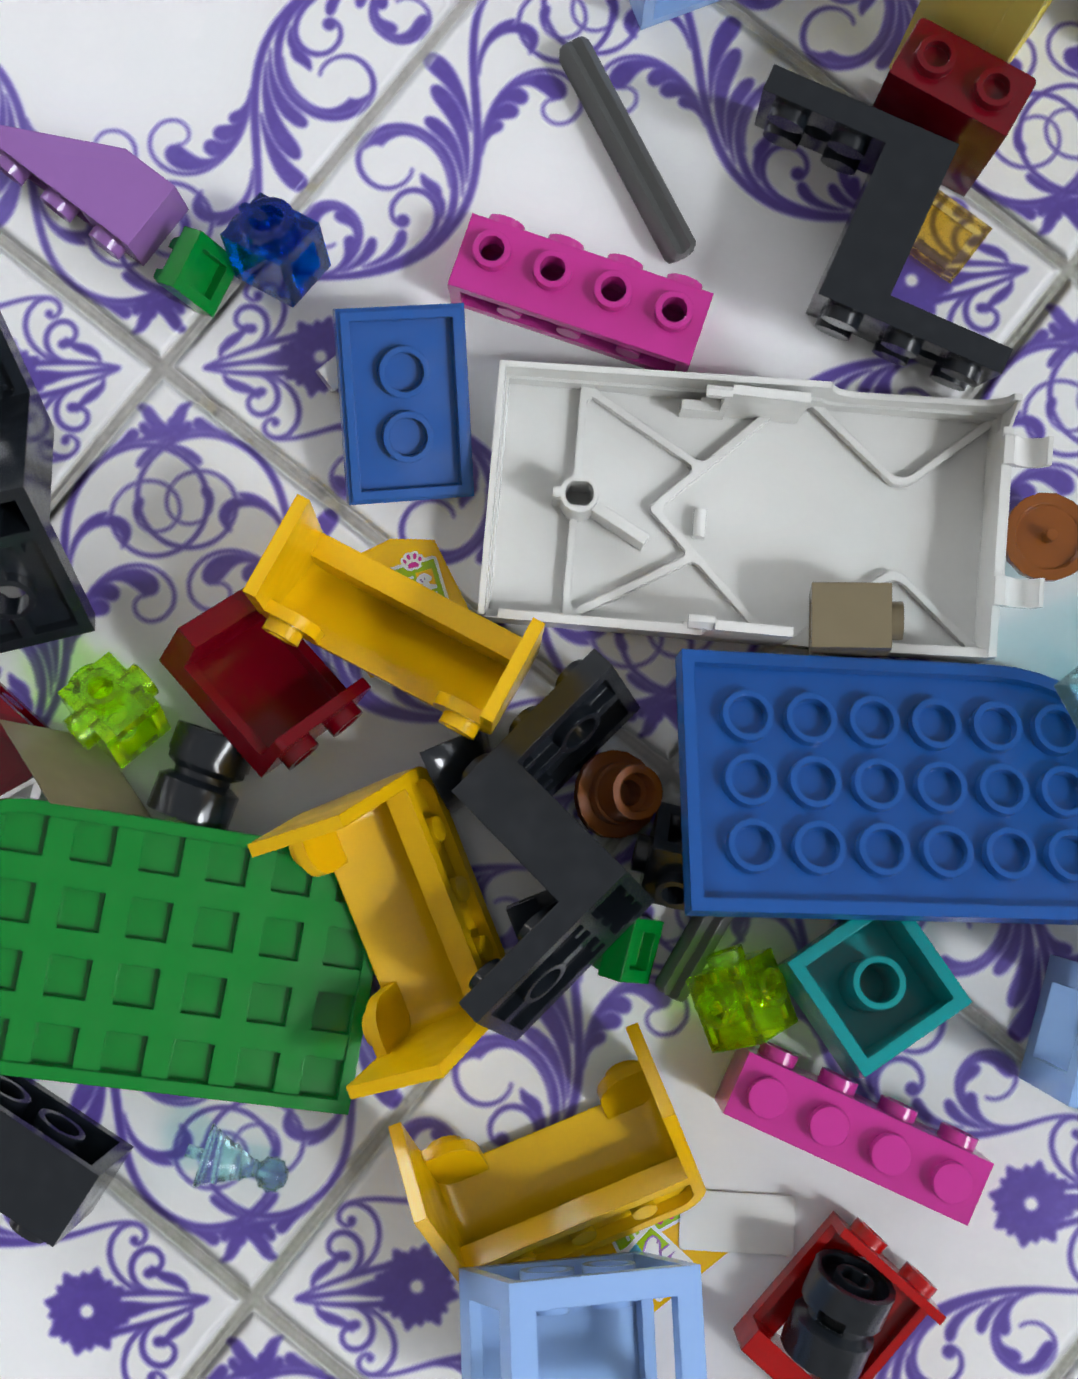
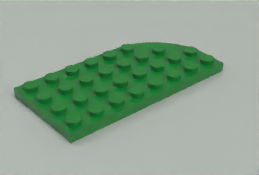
M36 798L0 799V1075L348 1115L351 1099L346 1086L355 1079L363 1036L362 1017L370 997L374 970L335 873L333 872L321 877L309 875L293 860L289 846L252 858L247 844L263 835L198 826L128 813L51 804L48 800Z

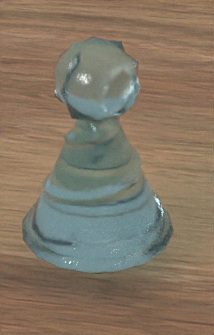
M216 1123L211 1125L204 1148L188 1144L184 1157L199 1161L192 1184L193 1188H197L200 1185H215L220 1182L241 1181L244 1178L255 1177L258 1188L263 1189L266 1193H276L280 1188L284 1187L288 1180L289 1169L286 1166V1161L281 1160L278 1156H267L260 1162L241 1148L240 1144L235 1143L222 1132Z

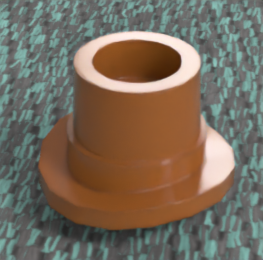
M1040 492L1022 499L1009 512L1006 559L1019 575L1029 579L1045 578V582H1054L1073 575L1078 571V505L1074 501L1057 493Z
M607 750L594 754L582 765L575 780L574 803L577 815L588 830L600 837L617 839L636 834L650 822L653 814L658 810L662 802L663 788L657 774L639 758L626 751Z

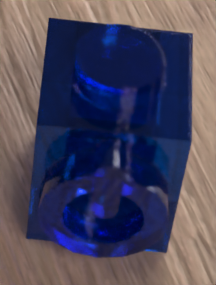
M259 192L250 203L244 202L239 205L240 213L231 219L227 228L220 236L236 278L293 308L331 266L319 222L292 209L291 205L285 200L269 197Z

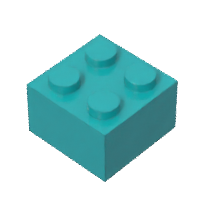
M842 920L773 967L846 1077L851 1078L867 1077L973 1003L916 921Z

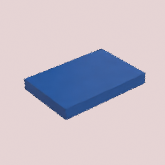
M464 303L333 309L347 504L362 505L474 496Z

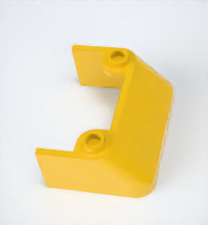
M299 494L293 500L242 590L255 609L267 618L262 629L294 647H298L302 638L443 712L438 722L471 740H474L478 731L492 735L539 653L545 623L533 617L523 637H520L324 534L310 500Z
M418 766L396 773L305 811L247 844L252 858L289 846L293 860L309 875L321 877L333 872L335 873L380 985V989L368 1000L362 1017L364 1037L368 1044L373 1047L377 1058L346 1086L351 1100L444 1078L489 1030L477 1024L459 1004L471 991L469 988L470 980L486 963L496 958L501 960L506 955L450 811L441 799L427 769Z
M638 1022L625 1027L638 1060L622 1061L609 1068L597 1087V1095L601 1104L485 1153L481 1151L476 1142L470 1139H462L457 1135L440 1137L431 1142L426 1149L420 1151L401 1122L388 1127L413 1222L458 1283L459 1268L579 1257L681 1214L695 1206L704 1197L706 1192L705 1185Z

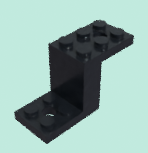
M774 64L763 88L754 124L764 129L763 136L773 144L785 149L796 150L801 145L822 154L821 162L837 172L854 175L859 170L868 174L805 314L817 318L814 325L815 328L829 336L844 341H849L853 334L875 344L872 352L891 363L907 366L909 359L932 369L929 376L932 380L958 391H965L967 385L975 388L1002 374L1013 351L1012 348L891 296L959 144Z
M1 311L0 587L14 586L26 592L25 595L17 598H8L5 594L0 593V653L93 632L95 631V612L50 523L54 426Z
M595 648L583 660L579 659L569 664L558 676L555 688L537 706H531L523 710L511 723L508 731L509 734L490 753L481 754L470 762L462 774V781L452 790L456 797L558 901L550 911L543 909L537 912L523 925L518 934L520 941L501 960L499 958L493 959L475 973L469 982L471 991L459 1002L461 1007L477 1024L513 1041H517L635 920L655 902L654 898L553 797L582 765L640 709V706L613 665Z

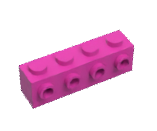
M472 213L448 281L451 303H464V308L645 369L679 372L688 371L714 293L702 290V284L689 276L671 273L667 277H663L643 270V265L629 256L612 253L606 258L585 251L584 246L580 242L569 236L550 234L546 238L525 231V227L519 221L502 214H491L489 218Z
M741 1040L739 1041L714 1098L723 1114L968 1226L994 1166V1163L975 1149L979 1141L978 1138L945 1122H941L938 1131L916 1121L919 1113L917 1110L884 1094L881 1095L878 1103L855 1093L859 1085L858 1083L828 1068L822 1067L818 1076L796 1066L799 1058L796 1054L774 1043L762 1040L760 1047L756 1048Z

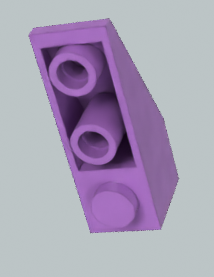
M0 125V171L20 186L29 179L44 190L39 196L44 204L68 223H71L75 216L86 222L93 228L88 236L117 260L126 253L144 266L189 210L177 188L126 148Z

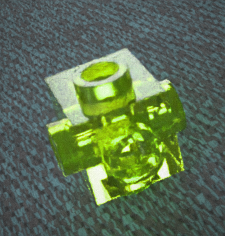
M110 652L106 653L95 663L87 664L78 669L72 675L68 684L57 692L70 713L62 721L70 733L86 750L91 749L97 744L121 770L171 729L159 702L154 698L159 693V690L153 681L135 663L126 669Z
M742 944L723 948L705 957L708 964L707 968L685 979L712 1053L762 1045L799 1022L787 991L785 978L779 970L771 948L750 953L744 952Z

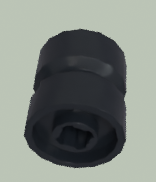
M178 720L168 746L170 748L168 755L175 762V768L158 772L146 805L163 814L193 825L228 830L239 801L235 793L229 788L230 784L243 781L245 775L249 774L251 766L223 734L193 723Z
M823 1249L816 1254L802 1285L801 1293L803 1296L795 1300L782 1329L780 1340L784 1350L792 1360L807 1372L821 1379H858L873 1349V1336L881 1331L895 1302L896 1291L891 1281L868 1261L842 1250Z

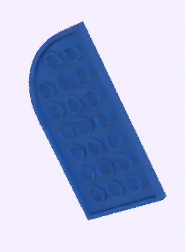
M681 649L675 657L685 916L1078 925L1077 689L1041 673L1017 667L991 664Z

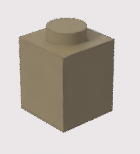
M812 582L809 593V655L886 658L892 649V640H903L904 603L903 601H892V583Z

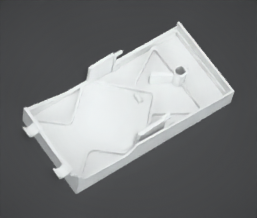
M500 360L477 614L494 623L528 626L534 617L545 623V627L809 649V593L812 582L892 583V601H903L904 635L903 640H892V649L887 656L973 664L997 658L1000 607L1017 609L1043 608L1045 578L1018 579L1005 576L1012 467L1044 468L1051 466L1054 436L1023 438L1014 435V428L1012 426L1023 400V394L1020 393L988 400L865 393L840 389L831 381Z

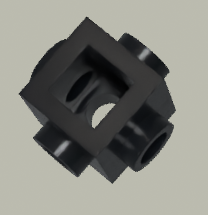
M661 802L656 812L650 835L641 833L637 835L630 871L641 873L639 884L654 898L655 902L653 904L684 911L681 806Z

